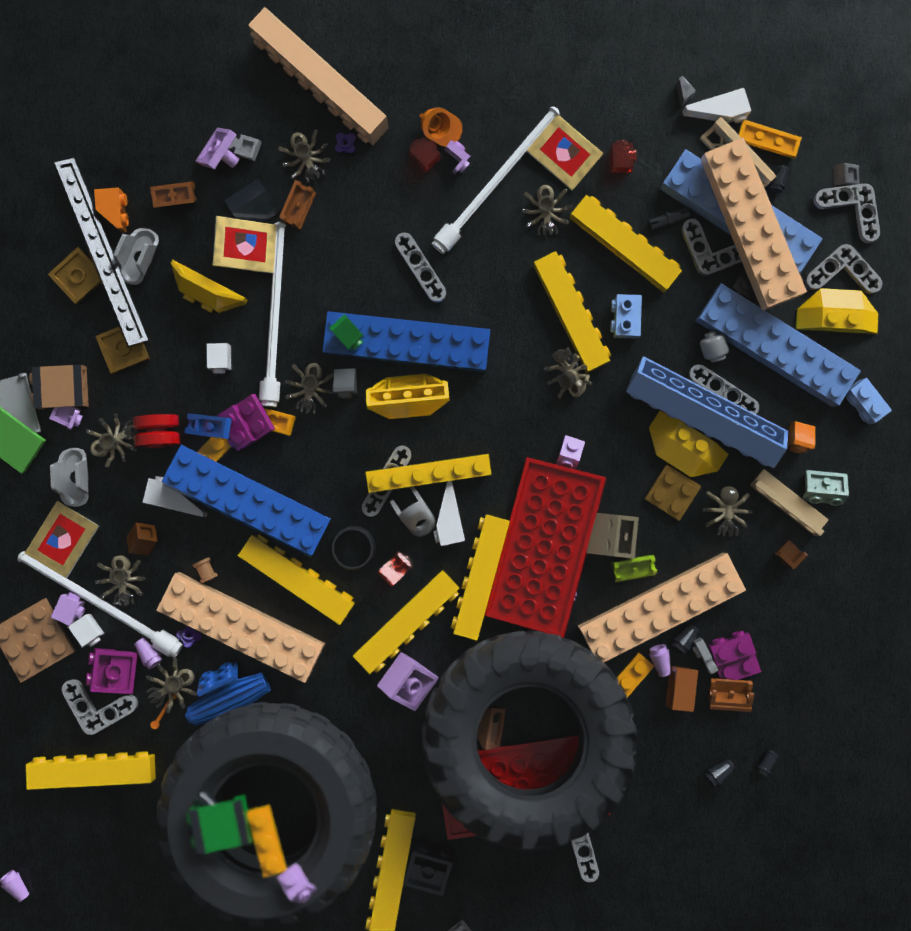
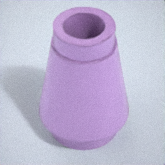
M145 638L138 640L134 644L143 665L147 666L148 669L154 668L163 660L160 657L161 653L154 649Z
M666 645L651 647L649 656L659 676L665 677L670 675L669 649H666Z
M11 870L0 879L1 887L19 902L29 895L18 872L16 873L14 870Z

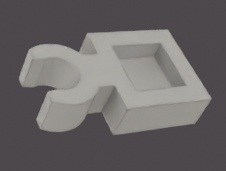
M241 134L240 139L234 138L228 150H235L234 153L237 156L255 161L262 142Z
M701 638L696 639L693 643L695 647L692 650L697 659L701 658L709 673L713 674L719 671L704 640Z

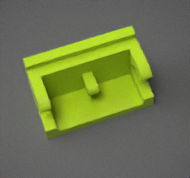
M655 555L611 562L615 582L656 575Z

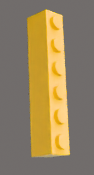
M586 195L571 213L570 219L664 293L682 272L679 268L680 265L673 259L668 260L663 256L664 252L655 246L653 248L647 243L648 240L643 235L635 234L628 223L620 222L613 211L610 209L605 210L601 207V203L595 197Z
M555 251L534 261L533 267L576 354L580 356L579 360L582 361V365L586 364L587 366L584 369L585 372L589 373L607 364L610 361L609 357H611L608 347H603L600 341L602 335L597 327L594 328L591 323L593 317L588 309L585 310L582 304L584 299L580 291L576 292L573 286L575 284L571 273L567 274L564 268L566 263L563 256H558Z
M489 454L373 470L365 473L368 492L371 493L491 475Z
M487 514L485 518H480L478 529L481 530L479 538L475 537L472 547L476 552L474 558H469L467 569H470L469 577H464L462 589H465L463 597L459 596L456 608L460 610L458 617H453L451 628L454 629L453 634L478 640L509 526V520Z
M260 534L258 536L251 535L238 554L239 557L339 625L344 621L355 604L352 601L353 597L344 591L341 594L335 590L337 586L328 580L324 582L318 578L319 574L309 568L307 571L301 567L303 564L301 561L294 557L288 558L284 555L286 552L278 546L273 548L268 544L269 540Z
M442 570L369 639L353 657L369 674L372 671L377 673L385 665L383 661L388 656L392 659L400 651L398 647L403 642L407 644L415 637L412 633L416 629L422 630L429 623L427 619L432 614L437 616L444 609L442 605L447 600L451 602L459 595L457 592L459 586Z
M147 751L136 752V755L128 756V753L124 752L116 753L113 757H107V754H96L94 758H87V755H76L74 759H66V756L53 757V760H46V757H35L33 761L26 764L27 789L152 783L156 779L155 754L148 755Z
M392 809L390 815L386 814L384 827H388L387 835L382 836L380 847L384 848L383 856L379 855L377 868H380V874L375 876L373 888L377 889L375 897L371 896L369 909H372L373 913L372 917H367L365 930L395 931L416 813Z

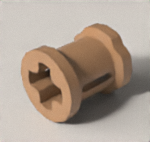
M210 557L193 564V567L197 569L201 577V584L218 576L211 567Z

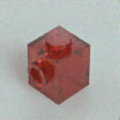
M424 136L420 140H414L409 146V155L425 172H428L441 159L437 145L432 140H427Z
M626 140L616 141L610 148L611 173L632 172L634 162L637 161V150L633 149V143H628Z

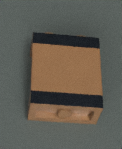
M86 366L32 367V373H30V383L33 385L31 404L34 405L35 409L44 410V408L70 406L88 407Z

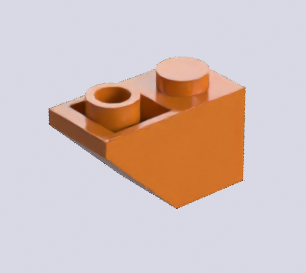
M119 188L94 189L95 209L122 233L126 232V226L129 225L128 215L125 214V206H127L126 194Z
M797 421L790 422L787 447H790L789 451L801 454V452L807 453L808 450H813L815 448V426Z

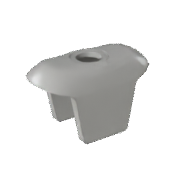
M139 228L131 235L122 234L113 257L118 264L124 282L127 284L138 285L143 280L151 264L159 242L158 235L152 230ZM137 252H141L138 261L136 262L134 260V255Z
M79 448L64 450L60 454L58 462L50 465L51 489L60 495L65 505L73 507L82 506L88 500L86 453ZM73 472H75L76 483H73L70 479Z
M413 486L410 489L418 502L412 504L403 512L394 500L390 501L408 530L414 536L422 537L429 534L435 528L436 519ZM425 519L422 525L416 526L418 521Z

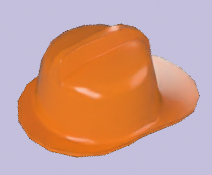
M438 107L429 109L424 114L419 115L422 131L428 139L445 147L451 140L455 143V141L460 139L462 124L460 119L452 113Z

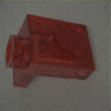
M398 551L377 573L392 587L413 565L408 556Z

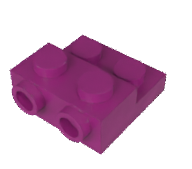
M251 394L238 404L229 407L217 415L218 417L232 419L228 442L237 451L247 448L275 430L256 394Z
M738 631L732 633L731 638L724 639V637L712 640L713 644L708 645L712 659L719 670L717 671L719 679L739 680L761 672L749 633Z
M94 648L93 653H89L88 665H92L91 673L86 675V686H89L91 692L133 694L137 652Z

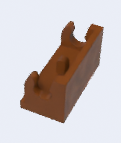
M294 181L279 217L283 223L301 230L316 195L312 187H305L301 182Z
M194 182L150 187L154 208L194 203L197 199L194 195Z
M670 666L671 674L668 676L665 707L672 710L694 712L698 670Z
M711 678L708 690L710 709L751 712L754 693L751 692L753 687L752 681Z

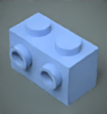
M617 294L615 300L611 301V312H614V320H611L610 332H614V338L638 339L641 336L642 295Z
M867 378L861 379L852 385L846 394L848 402L857 409L859 416L867 424L876 423L892 411Z

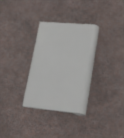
M22 373L15 377L0 380V407L34 432L40 433L41 429L34 405L31 404V390L27 374Z

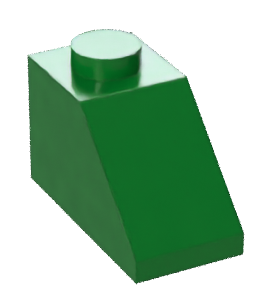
M345 314L329 328L349 352L352 349L356 351L364 343L362 341L365 338L364 335Z

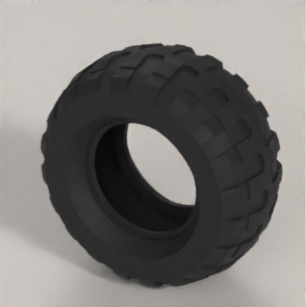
M253 703L231 709L210 720L180 747L162 781L161 796L157 805V821L160 827L159 841L164 857L168 858L171 865L170 870L175 880L192 894L191 899L202 908L206 906L212 911L219 913L218 917L224 920L247 922L249 926H269L272 923L289 924L303 920L305 916L327 908L342 892L351 886L366 861L375 833L376 793L373 788L368 765L364 758L361 757L349 736L329 722L330 720L316 712L312 713L293 704ZM257 765H271L285 769L297 776L306 785L316 805L318 819L316 834L304 848L283 858L286 870L294 864L299 865L308 883L314 885L316 890L311 893V897L308 900L300 903L290 900L277 878L284 872L264 877L259 857L246 852L239 846L197 855L196 848H193L191 843L193 831L192 826L189 827L187 823V813H189V809L193 805L197 804L194 800L203 790L210 792L209 795L215 801L221 803L222 792L228 778L242 769Z

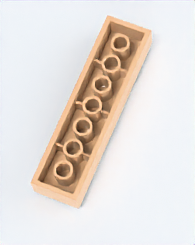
M264 7L249 23L250 35L254 39V44L259 49L268 51V56L275 63L280 62L284 66V71L292 77L294 75L299 79L298 83L305 90L309 88L314 93L313 97L318 102L326 103L329 106L327 109L335 117L339 115L343 119V124L348 129L356 130L359 133L357 136L364 143L369 142L373 146L389 128L387 116L267 8Z
M744 138L704 153L700 159L762 311L806 293V288Z
M721 553L578 625L590 651L594 653L595 657L605 662L746 591L728 553Z
M181 572L174 574L157 608V611L304 683L309 679L326 644L208 585L201 584V582Z

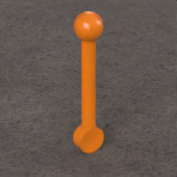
M172 692V693H173V700L177 699V696L175 695V693ZM169 700L157 719L151 722L152 729L159 727V722L167 711Z

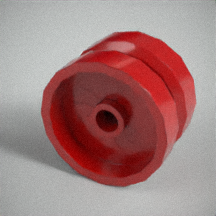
M144 415L132 418L135 430L146 431L134 436V447L163 448L180 444L179 433L166 431L179 426V415Z

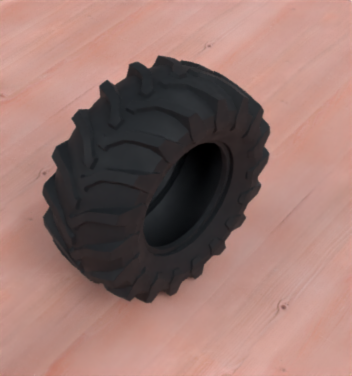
M518 631L501 634L482 641L464 652L439 679L426 707L424 724L422 726L424 765L431 785L439 795L438 799L446 810L458 822L463 823V827L488 842H496L497 845L527 851L530 849H550L564 846L568 841L571 842L597 828L599 820L603 821L621 801V790L625 791L635 766L633 755L636 754L637 735L636 726L632 720L634 716L627 695L618 684L619 681L602 660L594 656V653L578 643L561 638L559 635L537 631ZM528 686L545 688L559 695L568 704L575 716L579 733L576 756L568 770L559 779L547 786L537 789H518L508 786L492 776L479 757L476 739L480 720L488 706L507 691Z

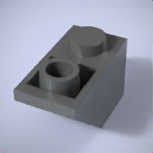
M355 368L334 369L333 392L340 399H352V395H357Z

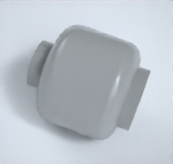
M716 331L705 333V338L700 341L704 358L710 360V362L725 359L726 354L729 352L725 335L717 334Z

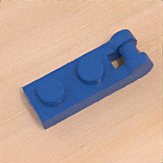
M187 413L188 425L185 427V434L229 439L232 419Z

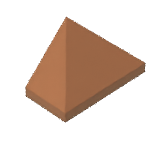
M489 707L484 712L477 730V737L483 749H492L500 746L506 709ZM500 713L498 722L493 723L494 715Z

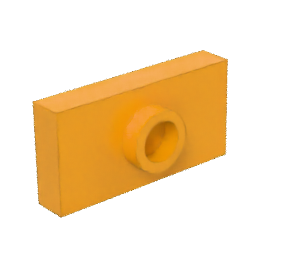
M264 408L275 427L273 432L291 436L296 416Z

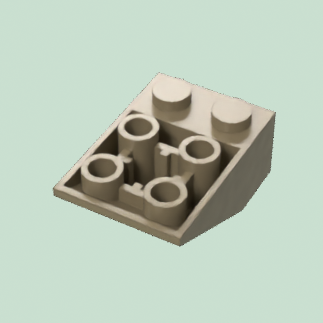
M597 513L587 553L635 559L639 517Z

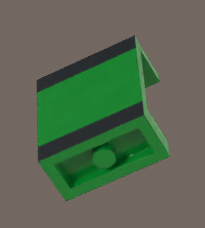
M245 795L237 796L233 801L199 808L193 805L189 809L187 823L189 827L192 826L193 835H191L192 847L196 848L197 855L251 843L253 834L247 816L248 809Z

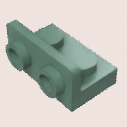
M810 470L805 472L804 501L812 504L828 503L832 506L844 504L849 496L847 474Z

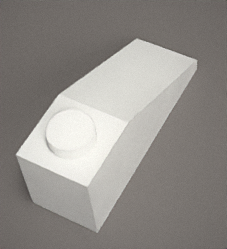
M742 88L686 105L683 115L714 121L722 117L727 123L732 121L739 123L747 119L746 117L751 112L745 89Z
M155 476V479L148 478L143 503L201 517L207 516V512L192 499L162 484L164 477Z
M452 481L447 482L437 522V530L434 531L436 543L440 542L441 546L465 541Z

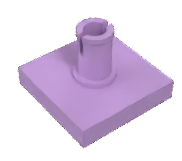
M217 128L196 159V162L201 166L215 169L219 161L222 160L233 168L238 163L239 157L230 152L228 148L236 134L228 129Z

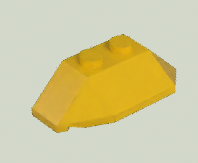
M172 260L171 266L178 289L184 294L183 298L193 304L195 300L202 304L201 308L210 313L213 310L219 313L247 303L248 300L245 297Z
M819 289L796 309L795 329L877 334L878 312L862 291Z
M429 374L386 377L372 388L366 390L367 409L388 419L428 416L449 401L448 382L441 381Z
M662 411L658 412L649 426L656 456L689 477L717 472L729 455L713 440L694 428L687 426L683 421L671 418Z

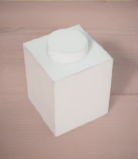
M228 343L207 344V368L213 370L214 374H224L225 370H231V346Z
M91 614L84 615L68 627L82 647L87 645L90 647L101 641L99 637L104 634Z

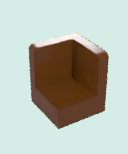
M136 522L127 535L128 553L147 556L157 543L155 525Z
M787 540L773 554L788 569L793 570L808 556L806 552L800 551L790 540Z

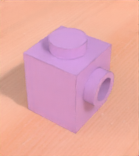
M72 592L62 594L51 618L70 626L83 616L85 601L80 600L81 597Z

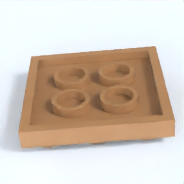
M47 598L0 624V647L20 683L76 652L60 621L51 618L53 609Z

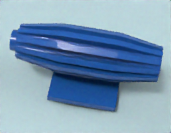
M237 661L232 663L226 662L218 670L205 672L199 679L197 695L198 697L206 695L187 708L185 713L189 724L193 723V725L199 726L208 723L226 711L253 704L271 691L265 674L261 672L238 679Z

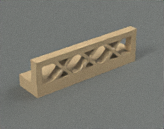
M722 117L700 137V140L710 150L741 139ZM715 131L720 137V144L711 143L707 137ZM747 145L765 188L773 181L776 175Z
M762 469L750 486L811 534L821 536L824 532L822 528L828 519L769 472Z

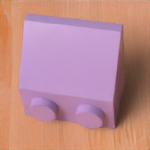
M401 652L377 686L391 699L416 711L439 677L413 658Z

